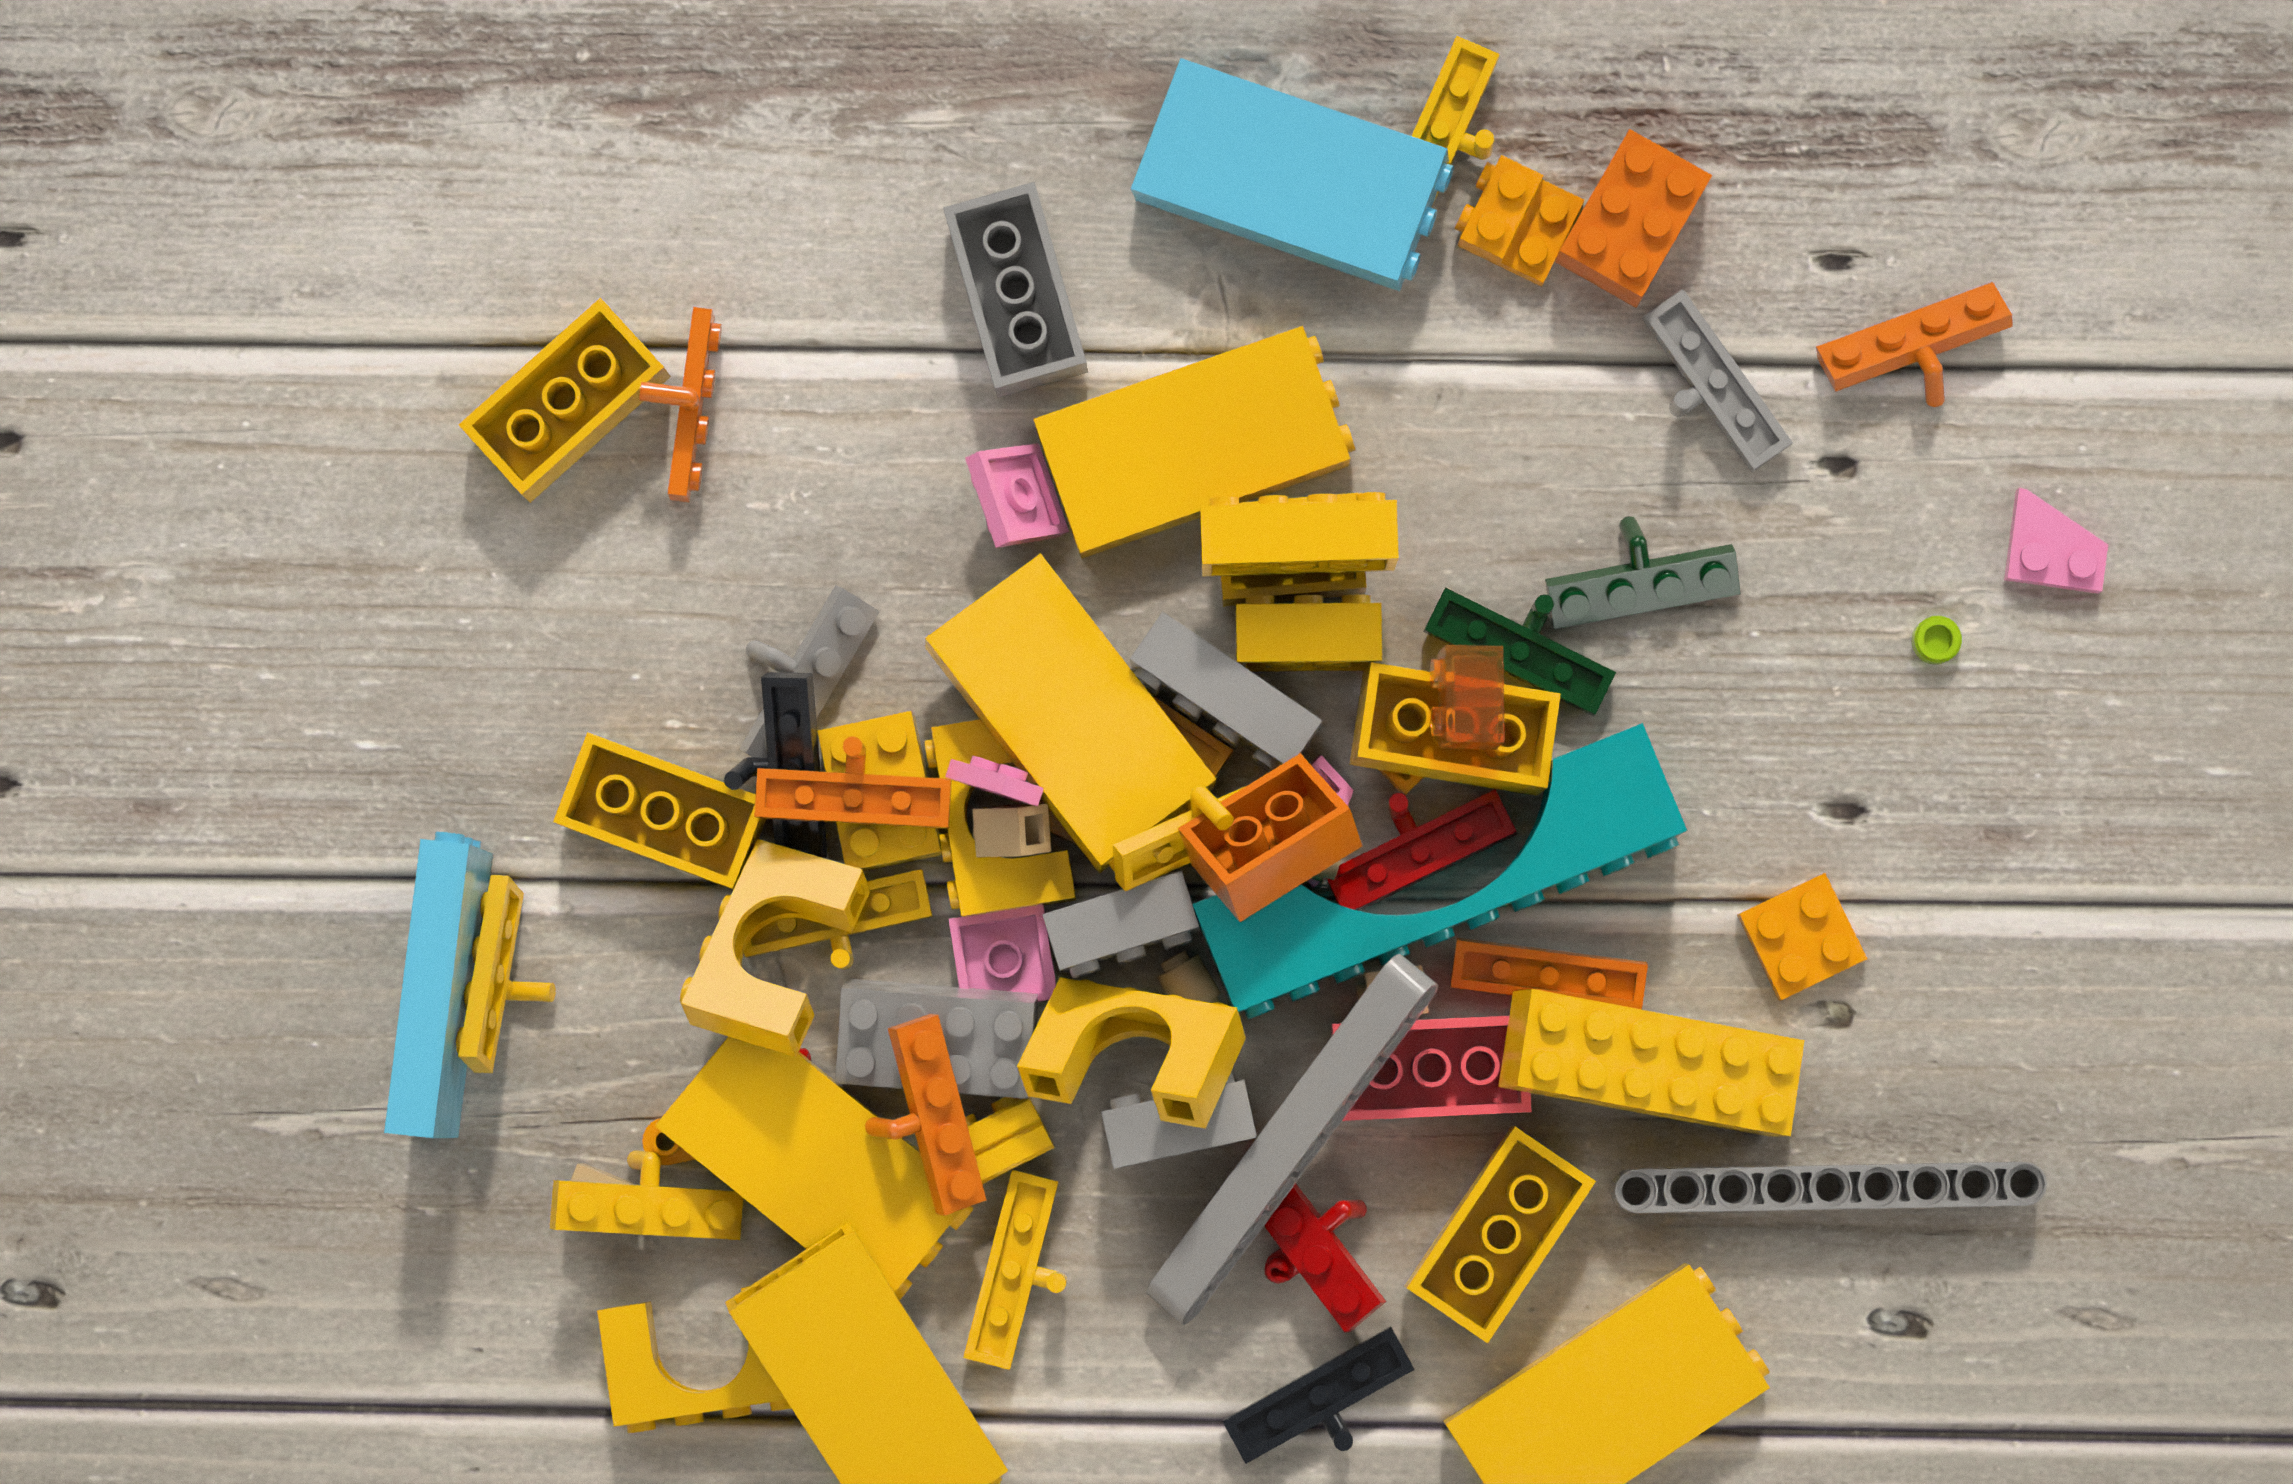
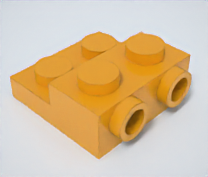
M1501 155L1496 165L1489 162L1486 163L1475 188L1483 192L1476 206L1473 207L1466 204L1458 219L1455 230L1462 233L1458 247L1542 287L1584 203V199L1543 180L1544 175Z

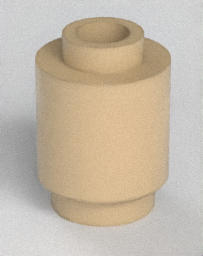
M1184 950L1160 964L1164 973L1160 974L1157 979L1167 995H1178L1185 999L1208 1003L1220 1002L1217 996L1221 992L1199 954L1189 958Z

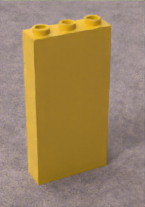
M1300 326L1034 418L1035 428L1081 559L1200 518V506L1210 505V498L1238 497L1239 503L1247 502L1348 467L1350 463L1349 453L1355 451V445L1347 424L1339 426L1333 409L1339 407L1340 404L1332 381L1327 380L1323 382L1317 364L1323 363L1324 359L1316 336L1307 338L1304 327Z
M1041 553L925 638V649L1017 768L1028 772L1027 781L1044 788L1041 799L1045 804L1048 803V808L1099 874L1108 867H1111L1115 872L1113 844L1175 818L1186 809L1190 811V794L1194 787L1201 785L1205 786L1209 791L1214 789L1216 783L1215 776L1135 676Z
M727 1037L655 1125L656 1128L805 1249L849 1222L899 1301L913 1284L907 1279L910 1273L918 1264L926 1268L942 1249L943 1245L937 1240L949 1226L957 1230L974 1209L970 1206L946 1216L936 1214L919 1149L904 1137L893 1140L867 1134L865 1130L867 1120L871 1117L879 1116L841 1085L835 1083L831 1077L800 1052H798L796 1057Z
M849 1222L725 1302L731 1317L841 1484H1000L1002 1481L1001 1476L1008 1472L1001 1457Z
M1683 1263L1443 1420L1483 1484H1625L1768 1390L1770 1387L1764 1377L1770 1371L1754 1348L1746 1352L1737 1338L1743 1330L1728 1308L1720 1311L1710 1297L1712 1293L1716 1292V1289L1704 1270L1698 1267L1693 1271L1689 1264Z

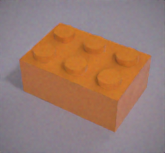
M1629 129L1560 248L1555 263L1637 308L1712 175Z
M1301 753L1220 802L1234 817L1233 824L1228 829L1219 830L1204 813L1178 828L1191 865L1239 922L1362 847L1350 808Z

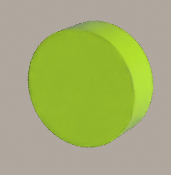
M1928 617L1914 629L1911 640L1912 648L1922 661L1933 665L1943 664L1951 660L1959 652L1962 644L1961 631L1957 624L1947 617Z

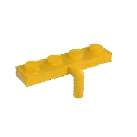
M1456 36L1412 133V137L1447 148L1448 164L1452 165L1458 150L1485 160L1491 156L1494 144V135L1489 130H1480L1476 136L1468 134L1466 131L1498 63L1500 54L1459 36Z
M1196 786L1190 794V811L1113 844L1116 882L1126 892L1191 863L1178 828L1204 813L1219 830L1228 829L1233 824L1234 817L1220 802L1242 788L1217 799L1205 786Z
M920 869L867 881L870 894L852 933L808 919L784 918L771 922L761 928L748 942L744 956L748 958L830 940L833 951L831 963L839 969H849L854 962L849 935L933 917L924 872Z
M503 875L490 876L488 892H484L481 898L480 912L483 921L480 936L475 938L472 947V957L475 963L472 981L467 983L464 991V1003L467 1009L464 1027L459 1028L456 1036L458 1057L474 1073H493L505 1000L553 1002L556 995L554 983L519 982L509 979L524 893L509 876Z
M634 1150L627 1157V1163L630 1168L641 1170L640 1185L553 1180L549 1229L740 1240L743 1197L735 1191L659 1186L661 1159L654 1152Z
M1012 1169L963 1358L1010 1370L1032 1285L1049 1289L1053 1293H1059L1067 1286L1065 1274L1037 1266L1059 1181Z

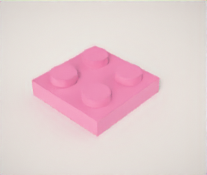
M1039 443L978 451L965 458L971 474L972 484L976 489L986 518L987 528L992 535L996 548L1054 539L1069 532Z
M1044 905L949 919L959 988L1038 994V1002L1049 1001L1056 986L1049 935L1042 915L1045 914Z

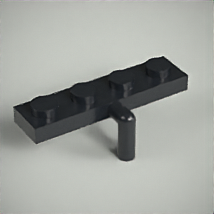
M767 672L761 677L768 758H744L724 777V783L729 789L737 790L751 777H757V768L821 772L813 673ZM773 819L775 844L827 858L825 822Z
M1390 1326L1226 1417L1222 1422L1245 1464L1320 1422L1324 1424L1335 1447L1340 1451H1347L1353 1445V1437L1339 1412L1415 1369Z

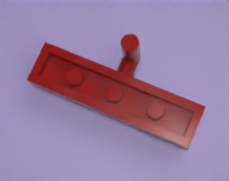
M1496 789L1418 827L1408 809L1407 797L1402 793H1395L1389 799V812L1400 836L1340 864L1335 879H1325L1338 905L1361 911L1516 836L1517 831Z
M1295 1183L1264 1227L1345 1333L1351 1332L1387 1302L1333 1232L1348 1219L1364 1217L1367 1212V1206L1362 1200H1341L1321 1216Z

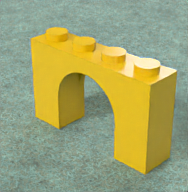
M980 719L931 727L933 739L924 740L929 769L938 767L939 778L949 779L945 776L951 759L970 764L972 756H976L1010 767L1016 766ZM952 780L949 829L947 828L948 833L939 834L943 861L953 862L955 880L947 881L951 910L960 908L961 917H968L1042 904L1046 906L1076 901L1068 850L1014 859L976 857L975 840L970 833L967 822L968 803L975 787Z
M757 839L744 863L741 875L732 894H727L721 902L718 913L719 922L713 935H708L702 943L699 953L700 963L694 976L688 977L682 986L680 1003L690 1025L796 1057L815 1016L807 994L751 976L742 968L743 953L750 939L761 928L771 922L784 918L808 919L852 933L870 894L863 870Z
M1060 977L1021 1056L1017 1068L1027 1096L1072 1104L1090 1064L1102 1050L1115 1042L1127 1038H1155L1170 1046L1151 1089L1160 1120L1206 1129L1246 1040L1237 1007H1231L1220 1002L1208 1003L1185 999L1178 995H1161L1143 992L1132 987L1120 988L1097 984L1090 980L1079 981Z
M746 1286V1287L741 1288V1291H743L744 1289H746V1288L749 1287V1286ZM651 1301L597 1310L613 1427L626 1425L627 1433H637L656 1429L655 1420L673 1417L675 1426L704 1422L703 1413L722 1410L723 1419L752 1414L751 1405L770 1403L771 1411L791 1409L749 1343L745 1363L731 1382L723 1387L712 1390L693 1389L675 1380L667 1372L660 1359Z

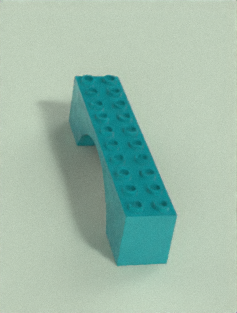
M1641 723L1552 759L1548 788L1543 791L1540 809L1534 826L1519 853L1493 882L1474 895L1455 904L1417 914H1372L1335 904L1316 895L1303 885H1299L1241 922L1237 920L1217 895L1194 903L1192 906L1231 1006L1237 1007L1239 1014L1245 1012L1247 1019L1250 1020L1274 1010V999L1289 994L1292 1002L1319 992L1318 982L1334 976L1337 984L1363 974L1365 972L1363 964L1378 958L1381 966H1383L1397 954H1401L1403 957L1410 954L1408 945L1423 940L1425 947L1428 948L1455 936L1453 931L1455 926L1467 922L1470 930L1493 922L1500 918L1497 909L1511 904L1514 912L1520 911L1544 900L1545 897L1542 891L1556 886L1558 893L1562 894L1589 882L1590 880L1587 875L1589 872L1600 868L1604 877L1629 867L1635 863L1632 855L1645 851L1648 859L1680 845L1677 837L1688 830L1644 724Z

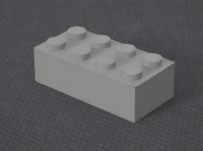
M1035 182L943 207L997 398L1088 373L1087 362Z
M1163 611L1130 658L1131 669L1135 671V676L1148 692L1157 696L1162 690L1173 697V708L1195 723L1202 717L1214 725L1212 734L1234 750L1241 744L1252 751L1254 754L1251 761L1267 773L1296 755L1303 754L1320 730L1322 724L1320 718Z
M847 979L841 988L835 1083L903 1089L888 1028L928 1014L939 1015L959 1093L1028 1099L1029 1096H1027L1017 1065L1036 1028L1038 994Z

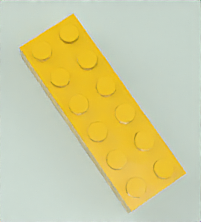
M1536 989L1513 991L1498 1087L1768 1137L1791 1136L1805 1040Z

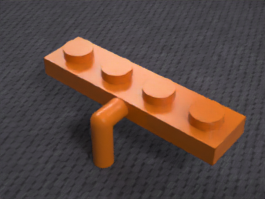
M1991 282L1816 346L1817 359L1835 392L1918 362L1924 373L1926 403L1931 407H1939L1944 403L1945 395L1943 367L1936 355L2013 327L2012 313L1995 284Z
M693 307L682 387L641 382L639 401L679 406L667 493L670 500L689 503L691 491L700 490L703 464L695 462L697 444H706L709 427V417L701 416L703 400L704 398H712L715 384V370H709L708 363L710 351H719L722 324L714 323L715 317L712 309Z
M854 736L846 738L843 742V750L846 753L845 773L757 768L754 813L756 818L949 829L951 779L865 774L866 747L859 738Z
M1456 937L1450 987L1513 995V991L1536 989L1642 1010L1648 964L1643 961Z
M928 1014L888 1028L910 1114L895 1120L871 1117L865 1124L867 1134L874 1137L897 1140L915 1133L936 1214L946 1216L986 1201L939 1015Z

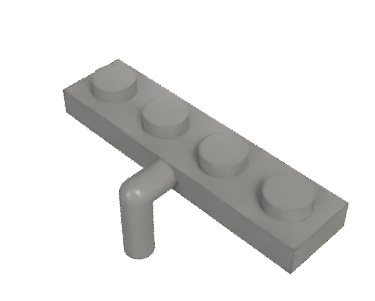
M1683 289L1644 315L1643 321L1691 387L1688 390H1681L1676 393L1669 405L1672 415L1676 417L1684 416L1703 403L1751 472L1792 445L1793 442Z
M835 585L793 658L758 640H752L748 643L746 653L750 658L771 667L777 672L813 673L817 719L880 611L845 589ZM763 709L739 750L751 757L768 758Z

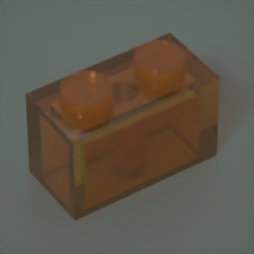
M1445 645L1437 653V659H1431L1430 685L1431 688H1438V707H1432L1431 735L1438 736L1439 749L1496 750L1505 743L1503 646Z

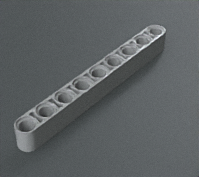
M1401 954L1391 958L1381 969L1149 1284L1146 1294L1182 1325L1193 1320L1203 1309L1435 996L1438 984Z
M2016 1161L1645 1168L1623 1170L1617 1174L1611 1183L1610 1192L1612 1200L1619 1208L1634 1213L2027 1206L2035 1204L2042 1199L2046 1192L2047 1180L2041 1168L2035 1164ZM2018 1170L2025 1171L2031 1179V1189L2023 1197L2016 1196L2010 1187L2011 1177ZM1925 1171L1933 1177L1935 1189L1931 1196L1921 1199L1914 1192L1913 1181L1919 1173ZM1969 1171L1977 1172L1983 1180V1189L1975 1198L1966 1196L1961 1186L1963 1177ZM1878 1172L1885 1178L1887 1189L1883 1197L1873 1200L1866 1194L1864 1185L1869 1175ZM1830 1173L1837 1179L1839 1190L1833 1199L1824 1201L1817 1194L1816 1183L1819 1177ZM1778 1174L1785 1176L1791 1186L1788 1197L1780 1202L1771 1199L1767 1190L1770 1179ZM1729 1175L1736 1176L1741 1181L1743 1187L1740 1198L1732 1203L1724 1201L1719 1193L1720 1182ZM1680 1176L1688 1177L1693 1182L1695 1188L1692 1199L1683 1204L1677 1203L1672 1198L1670 1192L1671 1184ZM1631 1177L1640 1178L1645 1183L1647 1189L1643 1201L1635 1205L1626 1202L1622 1195V1186Z

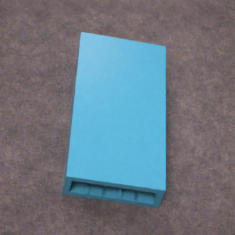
M1180 58L1131 186V191L1138 202L1400 292L1404 279L1412 281L1421 258V254L1415 252L1421 235L1428 237L1432 231L1437 216V210L1432 208L1438 191L1446 192L1454 166L1448 164V150L1445 147Z
M435 832V840L420 839L384 1133L426 1138L459 1137L467 1065L458 1057L456 1036L459 1028L464 1027L467 1010L464 1003V991L467 983L472 981L475 965L472 957V947L475 938L480 936L483 918L480 912V903L483 893L488 892L493 853L480 849L481 841L473 840V838L465 837L462 834Z

